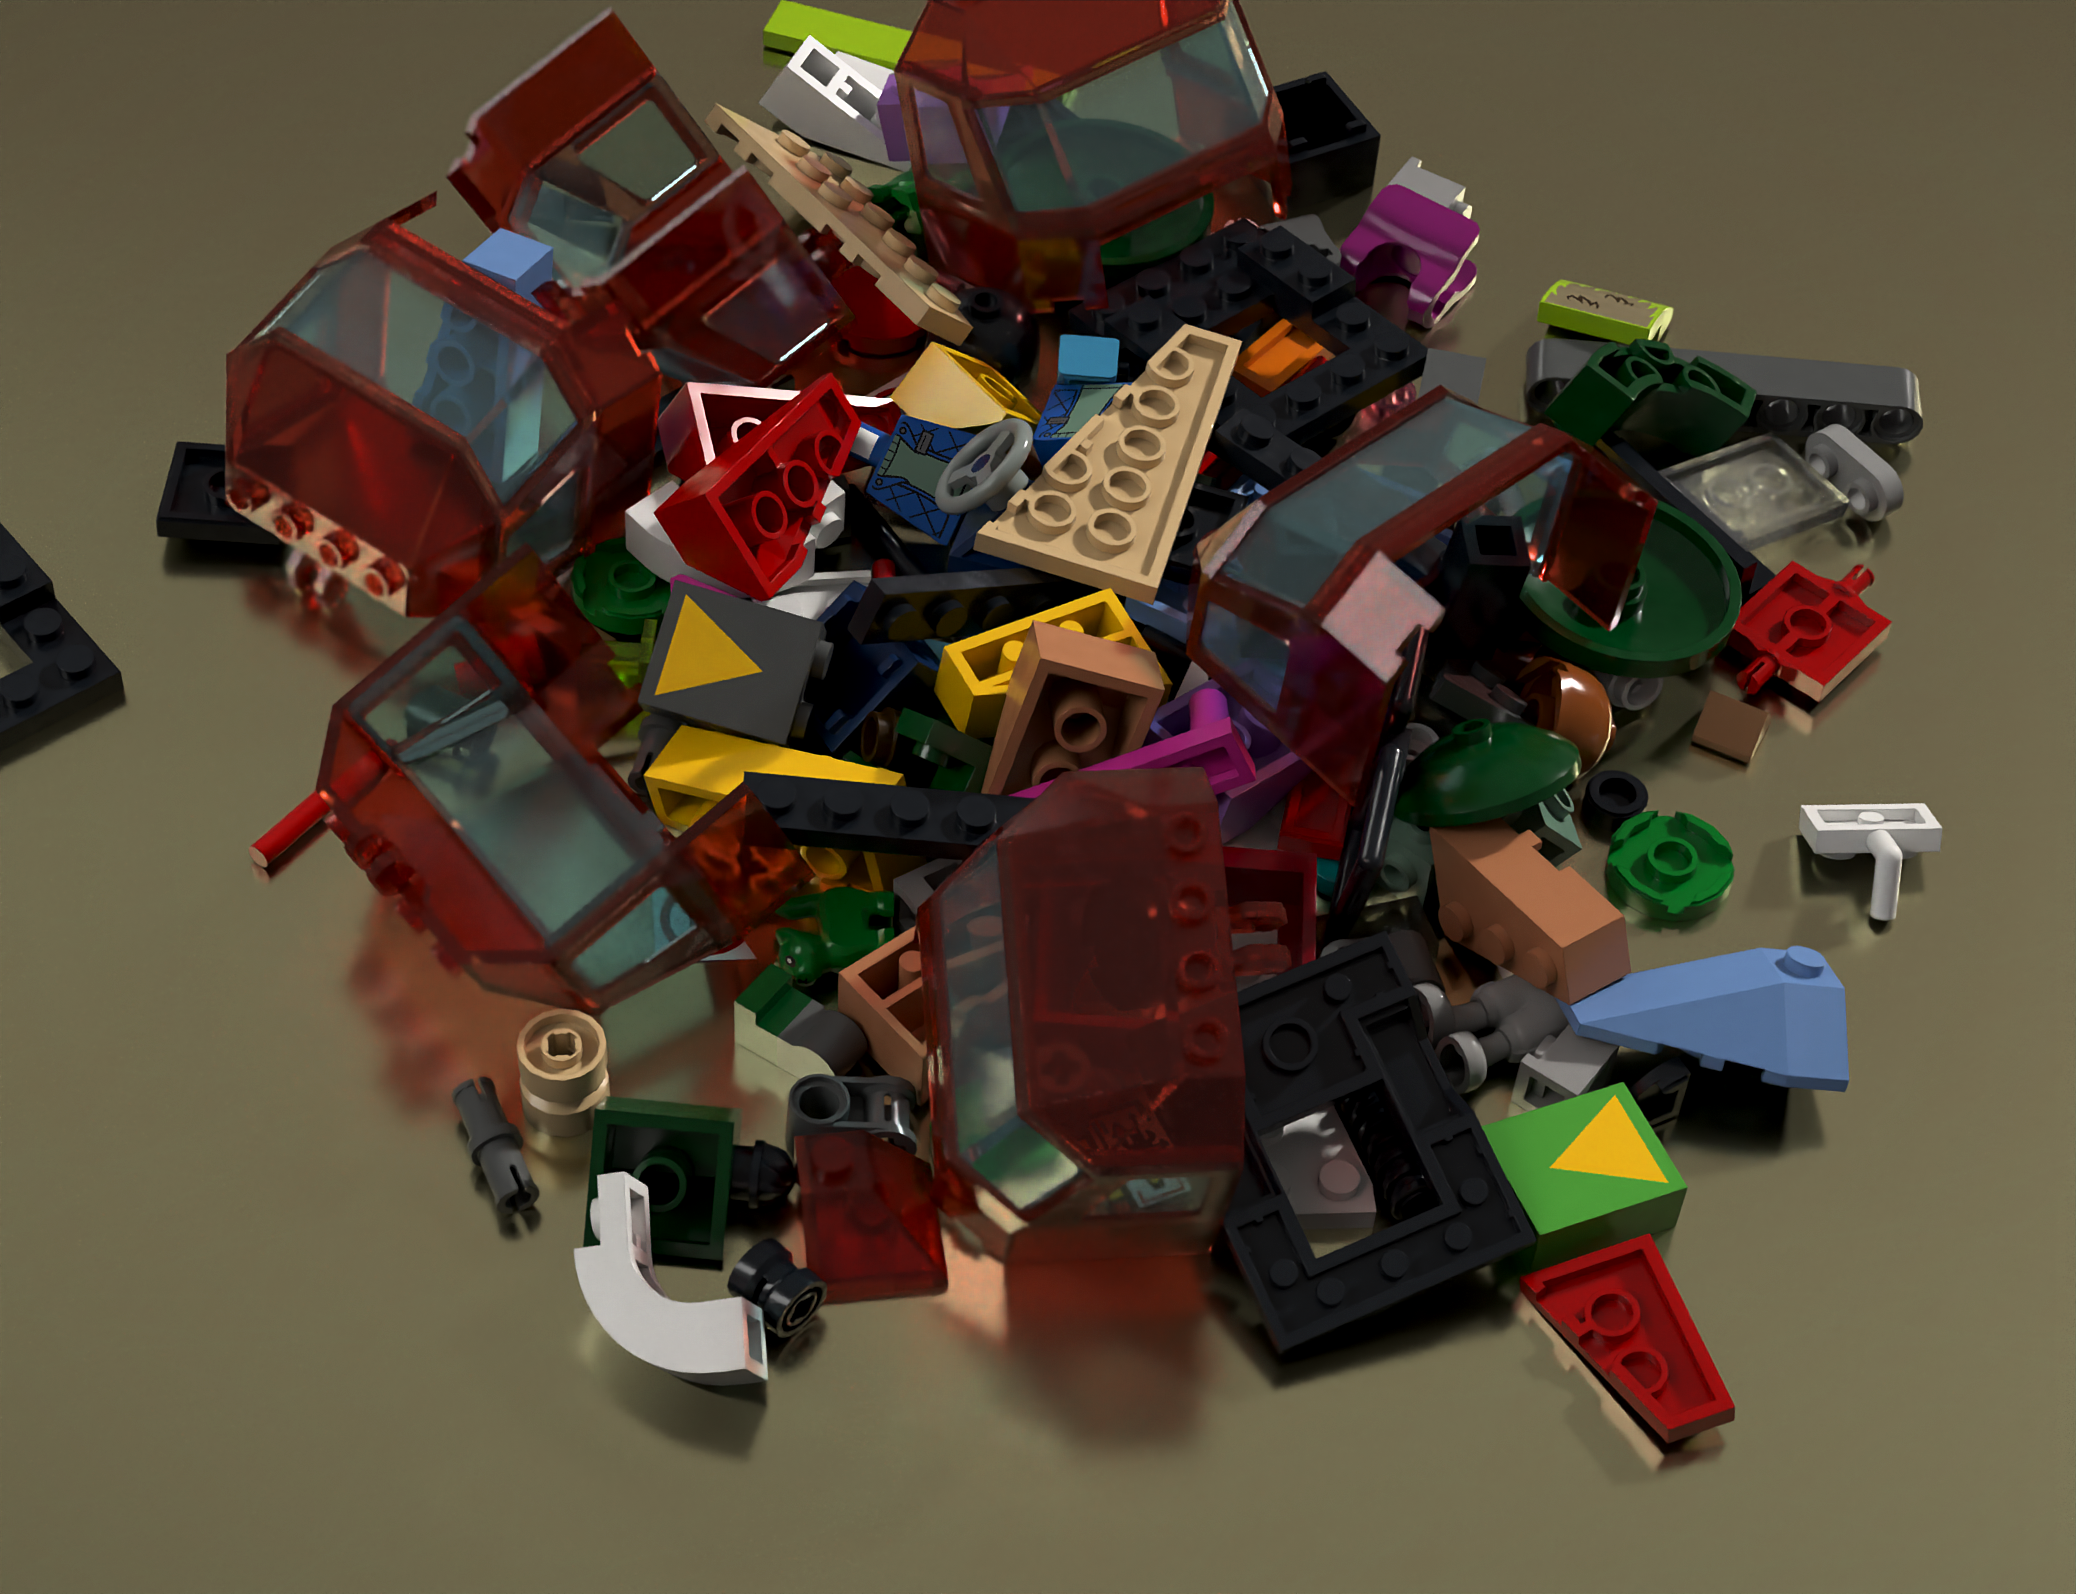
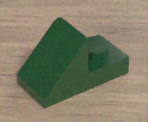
M904 707L894 731L916 741L911 752L912 754L938 765L929 788L981 793L993 747L942 722Z

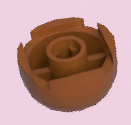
M1547 656L1535 658L1521 670L1515 680L1516 682L1526 684L1520 694V697L1528 704L1524 712L1536 727L1556 732L1577 746L1582 761V768L1575 780L1580 779L1600 761L1603 754L1607 753L1614 743L1616 723L1612 718V707L1604 686L1583 668Z

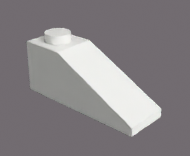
M810 35L758 102L801 137L904 172L909 171L913 161H889L877 109V103L882 91Z

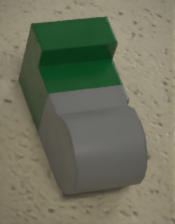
M772 963L734 1001V1041L799 1079L813 1074L845 1076L867 1052V1039L854 1021L838 1011L826 1010L825 1006L793 988L792 975Z

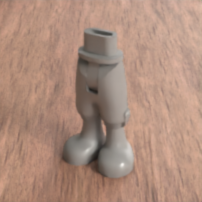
M1515 974L1496 982L1491 981L1481 985L1472 994L1470 1002L1451 1006L1445 993L1432 983L1425 982L1413 986L1417 993L1428 1039L1452 1088L1459 1095L1477 1089L1484 1082L1487 1069L1499 1061L1520 1063L1527 1053L1533 1056L1547 1035L1551 1034L1557 1038L1569 1024L1555 999L1556 997L1542 989L1536 988ZM1477 1031H1494L1492 1034L1479 1039L1473 1035Z

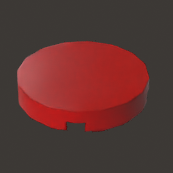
M854 266L837 275L827 286L823 301V319L828 332L835 339L838 340L839 335L841 338L849 341V348L861 353L887 355L907 351L917 345L918 338L922 337L925 333L928 336L929 331L917 326L875 286L878 279L862 267Z

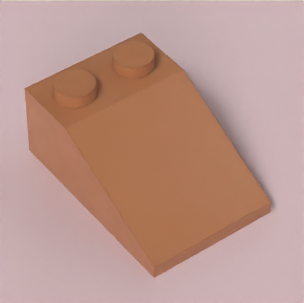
M1033 620L1011 675L981 793L1008 796L1140 749L1165 692L1156 653Z

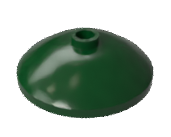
M1482 718L1462 722L1452 729L1451 734L1438 739L1426 747L1405 767L1403 779L1398 790L1394 815L1399 820L1412 825L1448 827L1479 823L1522 811L1556 795L1576 779L1582 768L1579 750L1573 742L1556 732L1522 723H1490L1488 719Z

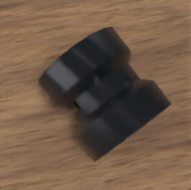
M773 1238L760 1241L742 1256L734 1267L727 1285L728 1291L733 1297H743L763 1309L765 1325L782 1338L795 1334L814 1317L820 1309L828 1289L826 1282L811 1269H799L794 1265L792 1253Z

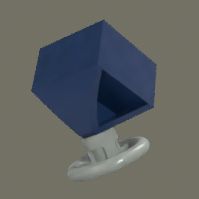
M1005 419L981 431L953 457L938 481L935 490L937 507L949 515H960L967 512L948 556V573L1028 567L973 550L976 533L988 521L994 522L1006 510L1008 501L1020 489L1026 490L1034 482V480L1028 479V476L1020 469L1033 443L1032 429L1022 419ZM1012 445L1010 451L1008 452V454H1006L1005 452ZM966 484L973 488L962 495L953 496L955 489Z

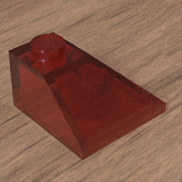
M864 1130L794 1136V1168L796 1173L794 1189L804 1268L811 1269L826 1282L828 1289L825 1298L948 1287L949 1278L930 1163Z

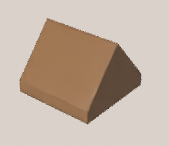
M1710 690L1691 741L1750 763L1771 723L1772 716L1766 711Z

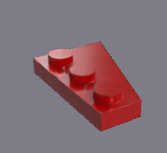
M1650 1233L1520 1276V1292L1667 1443L1734 1421L1735 1405Z

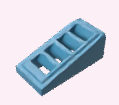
M1060 335L1057 384L1116 383L1119 340L1116 338Z

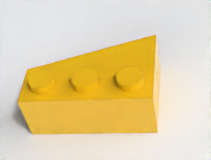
M1111 587L944 646L934 692L957 730L975 739L993 738L996 736L1011 675L1033 620L1151 651ZM1158 662L1165 689L1158 706L1159 708L1167 703L1173 683Z

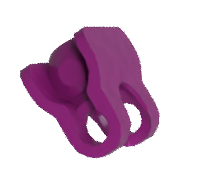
M1388 185L1375 197L1358 226L1340 247L1341 263L1339 267L1356 278V292L1363 291L1371 282L1381 277L1398 276L1407 279L1412 284L1407 299L1408 314L1406 318L1425 328H1432L1440 321L1448 309L1470 290L1476 281L1477 268L1466 257L1478 243L1480 229L1475 221L1402 185Z

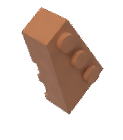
M1502 818L1459 826L1429 827L1440 901L1438 918L1445 936L1568 1005L1631 973L1625 916L1573 868L1568 866L1559 871L1538 852L1542 848V840L1530 829L1518 834Z
M994 877L838 972V1012L846 1015L862 1030L868 1043L867 1052L890 1076L901 1077L915 1087L917 1104L920 1107L923 1106L1034 968L1038 917L997 877Z

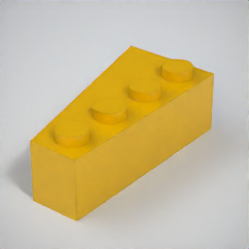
M681 725L643 775L658 822L730 852L733 851L737 844L749 848L758 859L763 861V866L785 874L790 866L822 878L820 889L823 891L842 886L866 892L893 891L895 878L927 864L926 857L738 840L744 771L906 786L904 775L901 773L838 760L830 756H820L780 747L772 743H762L726 735L718 731H708Z

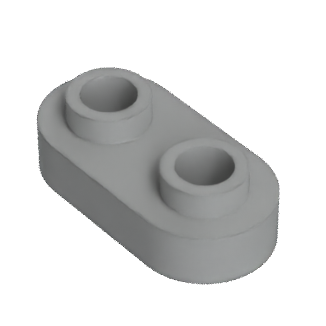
M1832 424L1808 437L1805 445L1807 469L1813 477L1822 481L1848 504L1855 513L1866 520L1879 521L1901 508L1904 492L1902 483L1895 470L1847 428L1838 424Z

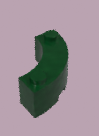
M1635 339L1628 347H1618L1613 341L1600 347L1549 403L1544 414L1552 419L1556 428L1570 438H1578L1590 448L1606 433L1620 430L1636 431L1665 440L1681 453L1692 455L1703 464H1706L1748 419L1757 391L1733 374L1697 355L1691 363L1674 357L1671 348L1666 343Z

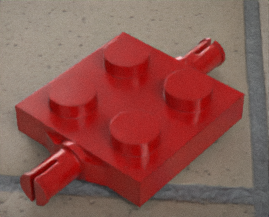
M1792 560L1740 609L1738 619L1726 644L1750 658L1753 662L1736 676L1739 687L1745 690L1748 686L1747 693L1755 694L1770 678L1777 676L1820 702L1888 637L1892 621L1866 606L1859 597L1868 587L1873 585L1875 577L1872 571L1867 568L1863 572L1864 565L1858 564L1844 578L1835 582L1834 580L1817 576Z

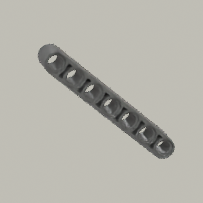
M1548 338L1535 342L1526 353V395L1530 407L1538 413L1544 414L1549 403L1600 347L1608 344V342ZM1616 343V345H1617L1618 347H1628V346H1629V345H1627V344H1619V343ZM1671 348L1674 357L1689 363L1697 355L1733 374L1757 391L1748 419L1736 431L1809 437L1811 434L1829 425L1838 424L1847 428L1862 442L1902 444L1918 436L1923 428L1919 381L1916 375L1908 369Z

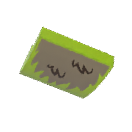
M1559 280L1549 288L1540 300L1537 322L1630 345L1635 339L1659 342L1672 319L1674 308L1567 280Z

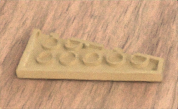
M717 103L704 121L715 133L723 134L737 141L738 143L734 151L745 162L755 165L762 172L770 176L768 184L817 231L827 235L832 228L834 235L844 243L839 252L851 263L862 267L869 274L876 277L878 281L875 286L917 326L958 346L962 345L973 327L958 309L961 301L952 292L935 281L939 276L937 271L913 254L917 249L915 244L892 228L895 223L893 217L871 202L874 194L866 186L850 176L853 168L846 161L829 151H825L821 157L811 152V147L794 133L783 129L780 135Z
M1185 324L1147 362L1145 371L1131 385L1125 384L1113 396L1112 404L1100 416L1095 414L1043 466L1042 474L1026 490L1020 489L1008 501L1006 510L994 522L988 521L976 533L973 550L1105 590L1111 587L1116 594L1153 605L1236 364L1242 341Z

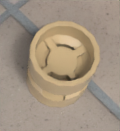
M556 1009L543 1012L527 1022L519 1033L516 1045L517 1062L521 1075L519 1081L521 1105L524 1116L535 1129L550 1136L571 1137L584 1134L593 1128L595 1108L605 1096H610L609 1076L606 1069L608 1062L607 1041L603 1028L593 1017L578 1010Z

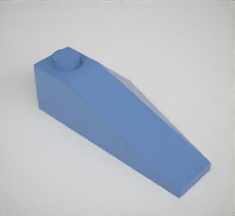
M1791 946L1787 950L1756 948L1630 973L1571 1005L1555 998L1573 1031L1578 1036L1650 1054L1662 1052L1665 1045L1679 1048L1691 1056L1700 1058V1066L1722 1071L1725 1060L1763 1069L1761 1073L1762 1082L1782 1087L1845 1092L1849 1083L1845 987L1821 953L1807 947Z

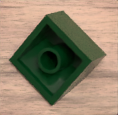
M605 1096L594 1111L583 1247L600 1245V1241L593 1232L590 1218L591 1202L594 1198H598L597 1175L625 1171L648 1186L652 1254L723 1260L733 1204L730 1195L732 1166L736 1145H740L743 1109Z

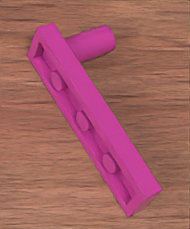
M1206 688L1195 692L1189 699L1190 731L1008 796L1140 808V821L1254 782L1256 781L1255 764L1231 717L1228 716V705L1225 695L1216 689Z

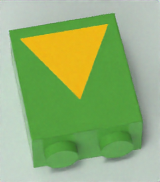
M1624 1082L1481 1126L1537 1239L1532 1247L1518 1252L1529 1273L1648 1233L1654 1234L1676 1226L1688 1187Z

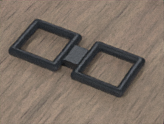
M1424 593L1417 594L1411 599L1377 677L1357 782L1363 790L1348 821L1325 927V938L1329 943L1339 939H1350L1384 865L1398 790L1403 779L1412 729L1407 728V725L1415 710L1435 610L1434 600L1431 596Z

